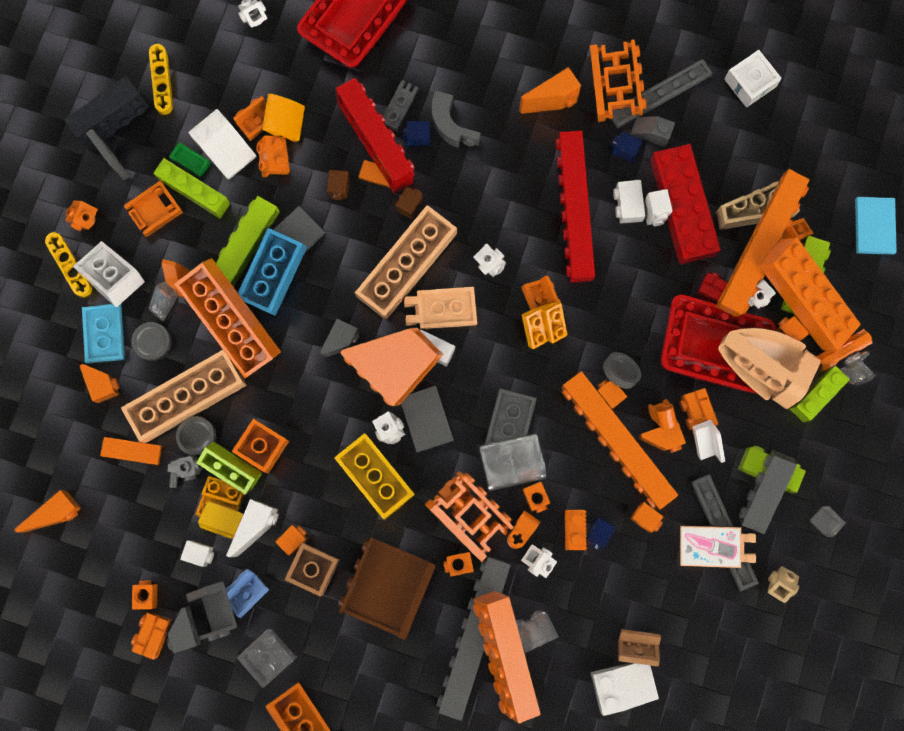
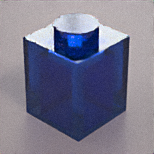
M429 121L407 122V128H403L404 140H407L408 146L430 145Z
M622 131L620 137L616 136L611 145L614 147L612 154L632 163L643 140Z
M596 518L586 537L589 541L588 545L597 550L599 547L605 548L616 527L600 518Z

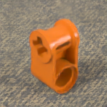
M667 399L656 405H648L652 420L661 429H670L677 425L673 405Z
M523 511L508 535V545L513 549L523 547L539 526L540 521L526 511ZM519 535L521 543L514 544L512 536Z

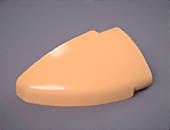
M747 328L733 330L722 339L718 347L726 362L745 383L765 400H769L772 395V400L785 409L790 408L805 396L821 362L812 353L804 350L806 345L788 335L767 329Z

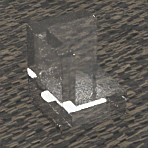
M829 506L822 507L810 519V522L826 537H833L846 524Z

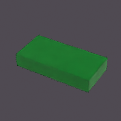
M180 142L169 156L171 160L200 178L211 164L209 160Z

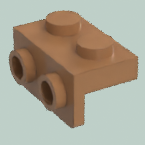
M622 629L618 640V661L659 666L661 635Z

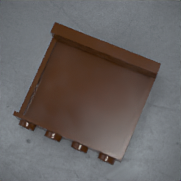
M370 537V540H365L361 551L364 554L362 559L358 558L355 563L354 569L356 573L354 578L350 576L346 588H348L346 596L342 595L338 606L341 607L339 612L346 613L406 640L436 564Z

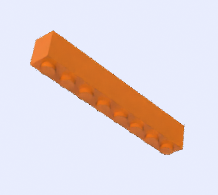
M788 169L782 175L716 305L717 308L734 317L746 313L750 306L748 304L750 297H754L758 290L756 286L758 281H761L765 276L758 265L784 238L782 234L784 230L790 227L792 223L790 218L793 213L795 214L801 205L798 202L801 197L806 195L809 189L807 184L810 179L791 169Z
M582 371L562 386L564 397L568 401L572 400L575 404V411L580 416L583 415L587 421L585 423L591 431H596L599 435L597 437L599 442L604 447L607 446L611 452L609 454L615 462H620L623 466L621 468L623 473L628 478L631 476L635 482L633 484L639 493L643 492L647 497L646 502L651 508L660 510L678 496L673 487Z

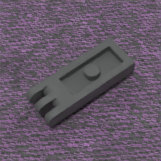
M404 80L399 84L383 115L386 122L384 123L385 126L395 131H398L419 90V87L415 86L411 92L410 90L413 86L411 83H408L405 89L406 81Z

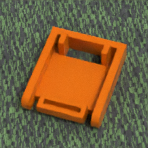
M161 181L124 205L127 211L130 210L128 212L138 228L143 231L145 237H148L183 213ZM164 193L172 203L167 207L159 198Z

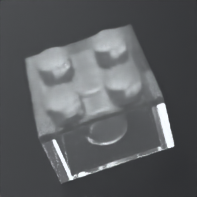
M271 628L267 629L237 657L262 688L267 686L297 658Z

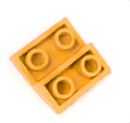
M268 94L262 130L274 136L281 135L293 142L299 141L305 106L278 95Z
M560 302L543 305L522 314L528 346L531 349H535L547 341L555 343L567 336L562 304Z
M208 476L195 515L201 516L208 501L239 512L244 494L225 481Z

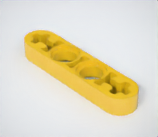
M154 44L149 49L154 105L160 114L166 115L173 109L168 54L163 45ZM158 50L161 51V53L159 54L161 61H158V58L155 55L157 54ZM164 67L165 71L163 74L158 75L155 73L156 69ZM160 84L167 85L166 90L163 92L157 91V87ZM161 97H164V101L167 104L165 105L164 109H162L161 105H163Z
M56 232L48 234L45 243L73 292L80 297H88L92 292L91 284L79 272L73 278L69 276V271L74 268L73 266L78 261L65 239ZM54 238L57 239V243L61 247L60 249L52 244ZM62 253L69 254V258L65 262L60 261ZM77 281H80L82 285L86 286L84 288V292L79 291L81 287L79 286Z

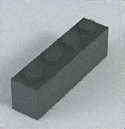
M774 450L771 451L770 455H766L763 462L764 469L762 473L759 472L755 479L756 486L754 490L751 489L747 496L748 503L746 507H742L739 514L742 526L765 534L797 466L795 458Z

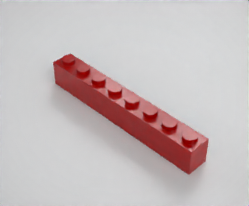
M582 131L560 132L555 144L556 150H559L560 157H557V167L561 168V175L558 176L559 186H562L563 193H560V203L564 204V211L561 213L562 222L566 224V229H563V239L567 240L565 259L569 260V266H566V275L570 277V282L593 281L595 270Z

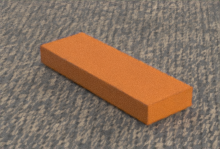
M104 437L100 456L159 465L163 446Z

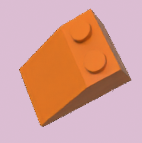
M568 67L521 96L519 111L522 114L569 108L577 102L581 84Z

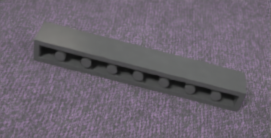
M487 557V560H483L479 570L483 572L481 579H476L473 589L477 591L475 598L493 591L502 594L511 565ZM470 598L467 608L471 610L469 617H464L461 629H464L463 636H458L455 648L458 649L456 657L452 656L449 668H452L450 676L446 675L442 686L446 688L444 695H439L436 707H439L440 714L462 721L484 651L483 644H485L484 638L478 630L479 619L473 611V605H475L473 598Z

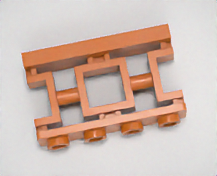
M635 39L631 40V43L623 42L624 51L606 53L605 45H601V47H598L597 44L590 45L598 122L606 121V118L613 119L612 110L631 107L632 116H635V114L641 116L643 115V109H646L645 97H641V92L644 91L643 80H639V74H642L641 62L637 63V57H640L639 45L635 46ZM630 50L632 52L634 71L630 70V64L620 65V59L629 58L628 51ZM599 55H602L603 62L612 61L613 67L604 68L603 76L600 73ZM627 73L628 86L610 88L608 75ZM632 85H636L638 106H635L634 99L624 100V94L633 93ZM603 89H606L607 96L616 95L617 98L616 102L608 103V110L606 111L604 108Z
M458 471L456 473L457 477L452 479L457 488L445 500L436 495L433 501L430 499L425 506L482 562L487 557L485 553L491 550L486 545V542L498 529L504 535L508 533V529L512 530L514 528L510 524L512 519L505 512L501 514L498 511L500 507L492 499L489 501L485 497L487 493L480 486L476 488L472 484L475 480L468 473L463 475ZM462 482L477 495V499L471 494L464 501L460 498L467 490L461 484ZM453 503L458 506L451 514L456 519L455 522L439 508L440 505L446 509ZM474 503L482 514L468 526L460 517ZM488 508L499 518V520L503 523L502 525H500L497 521H494L489 527L485 524V522L492 516L487 511ZM478 529H480L483 532L476 539L477 542L481 545L479 548L464 533L466 530L471 535H473Z

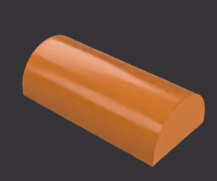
M299 682L265 706L281 731H330Z

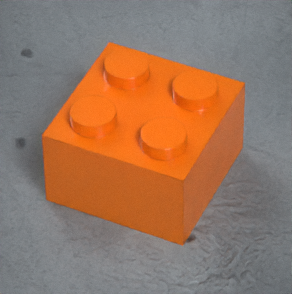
M253 419L232 452L264 473L269 474L289 441Z

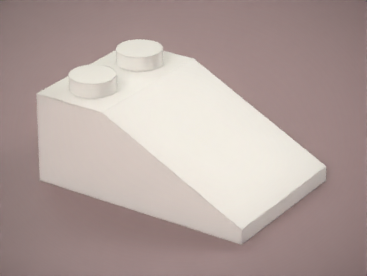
M218 109L188 132L194 142L228 180L257 157Z
M102 241L73 266L115 307H118L145 282L133 266Z
M250 499L226 556L238 557L268 531L272 525H275L279 518V514H277L278 509Z
M627 663L591 672L600 713L603 716L625 711L659 699L650 665Z

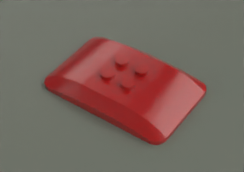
M315 0L299 21L297 30L303 38L345 66L356 67L382 36L407 0Z
M686 295L675 296L671 302L661 354L663 368L699 380L758 394L730 367L721 355L718 347L722 339L733 330L758 328L776 331L775 323L770 319L749 313L734 317L717 308V304Z

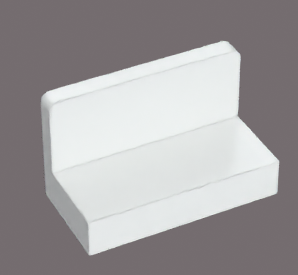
M708 420L692 426L697 454L700 460L716 455L721 463L725 462L721 434L713 422Z

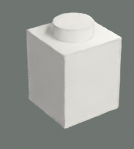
M187 540L180 560L206 567L213 560V547Z

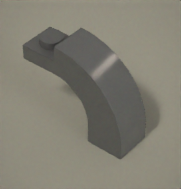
M435 91L432 100V119L434 127L441 138L459 148L460 141L468 146H478L481 133L456 125L450 117L453 95Z

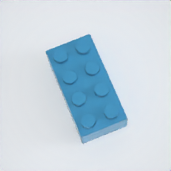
M268 228L238 292L243 301L276 316L307 247L303 243Z

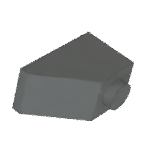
M657 116L636 117L630 135L666 147L675 122Z
M336 319L320 354L323 357H328L340 353L342 350L352 347V345H356L360 338L358 328Z
M190 606L181 608L168 633L167 644L169 649L173 651V654L201 644Z

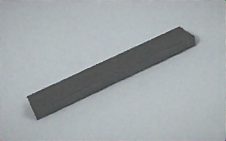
M704 59L642 92L641 97H645L646 109H643V114L711 77L713 73ZM637 96L632 99H634L635 106H638ZM631 107L612 110V121L617 129L636 119V117H640L639 114L632 116Z
M710 474L692 481L691 484L710 527H733ZM741 562V568L729 567L739 591L759 584L749 562Z

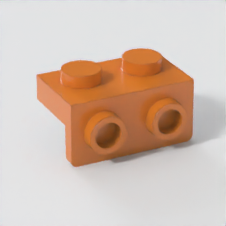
M263 96L252 100L247 108L239 110L233 118L236 125L250 141L264 131L262 128L267 102Z
M264 136L257 143V153H259L260 157L259 170L262 172V177H267L269 174L287 175L290 169L285 137Z
M548 275L538 281L524 284L521 287L530 310L560 302Z

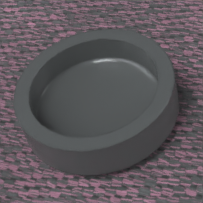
M147 322L140 325L134 331L131 344L134 352L139 357L148 361H157L167 355L171 348L172 339L165 327L155 322Z
M612 353L603 363V370L608 379L621 388H632L641 378V371L637 363L623 353Z
M197 416L189 417L179 425L176 432V441L183 452L200 456L206 446L216 442V430L207 419Z

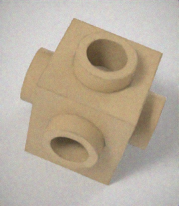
M781 566L777 572L773 571L768 579L770 584L767 593L786 603L799 589V585H797L799 576Z

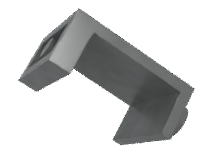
M223 581L186 594L188 602L202 598L212 632L199 636L200 640L208 638L210 642L230 635V630L237 628Z

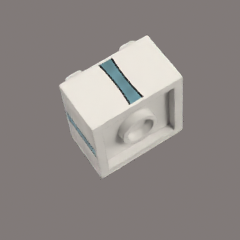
M760 50L731 68L724 78L746 108L776 88L782 79Z

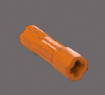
M862 329L850 336L838 351H824L816 356L821 360L818 369L823 372L836 365L844 357L872 344V337L869 332Z

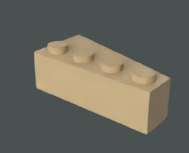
M779 181L721 205L716 211L720 230L758 224ZM798 209V211L795 214L793 213L791 218H793L800 210Z

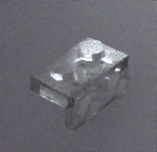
M868 351L863 353L857 352L854 356L851 355L843 362L845 365L841 370L853 385H861L875 377L874 373L862 362L870 354Z

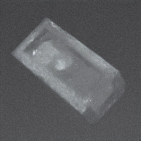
M165 281L157 284L149 310L160 320L164 321L179 293Z

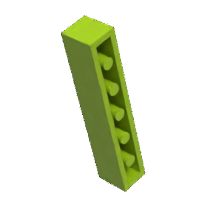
M259 196L249 204V211L245 216L241 217L238 229L230 235L229 243L226 248L224 247L220 251V258L216 263L233 287L258 249V243L263 240L267 229H270L280 213L277 206Z

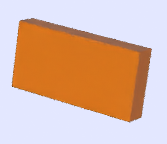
M364 160L359 179L390 188L376 163Z

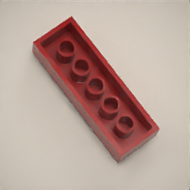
M353 78L335 88L339 107L372 160L376 163L392 192L395 194L406 188V186L408 187L413 184V176H415L413 172L415 169L410 159L407 160L405 158L403 147L395 142V135L390 128L387 129L384 123L386 122L382 114L376 112V105L371 97L368 98L366 96L364 85L361 82L358 83L356 78Z
M688 144L654 152L650 161L658 190L668 189L672 213L668 217L667 222L679 265L717 256L721 249L691 145Z

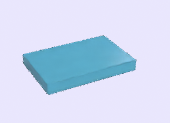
M857 197L855 199L856 253L895 254V198Z
M113 304L82 307L85 363L92 364L125 360L121 304L118 307H115Z

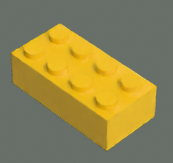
M365 433L335 457L336 461L384 520L415 496Z

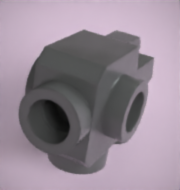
M196 455L179 458L168 464V472H170L169 487L177 488L179 476L184 478V481L196 479V475H199L200 470L203 469V467L197 464L198 457Z

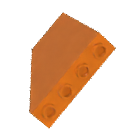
M409 328L344 349L340 352L344 356V361L357 370V374L370 383V387L374 391L379 392L383 396V400L391 406L400 405L444 355L418 328Z

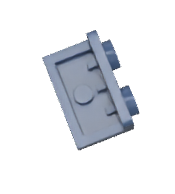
M249 569L240 573L238 578L225 588L232 611L239 618H242L269 590L257 574Z

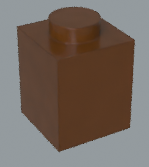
M329 170L327 193L331 199L340 201L343 198H348L350 181L348 171Z
M406 186L395 204L396 211L413 219L423 202L421 191L414 187L411 189Z

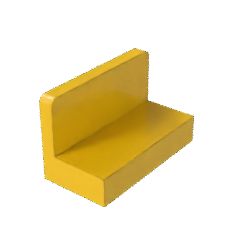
M208 501L198 524L202 529L233 540L243 513Z

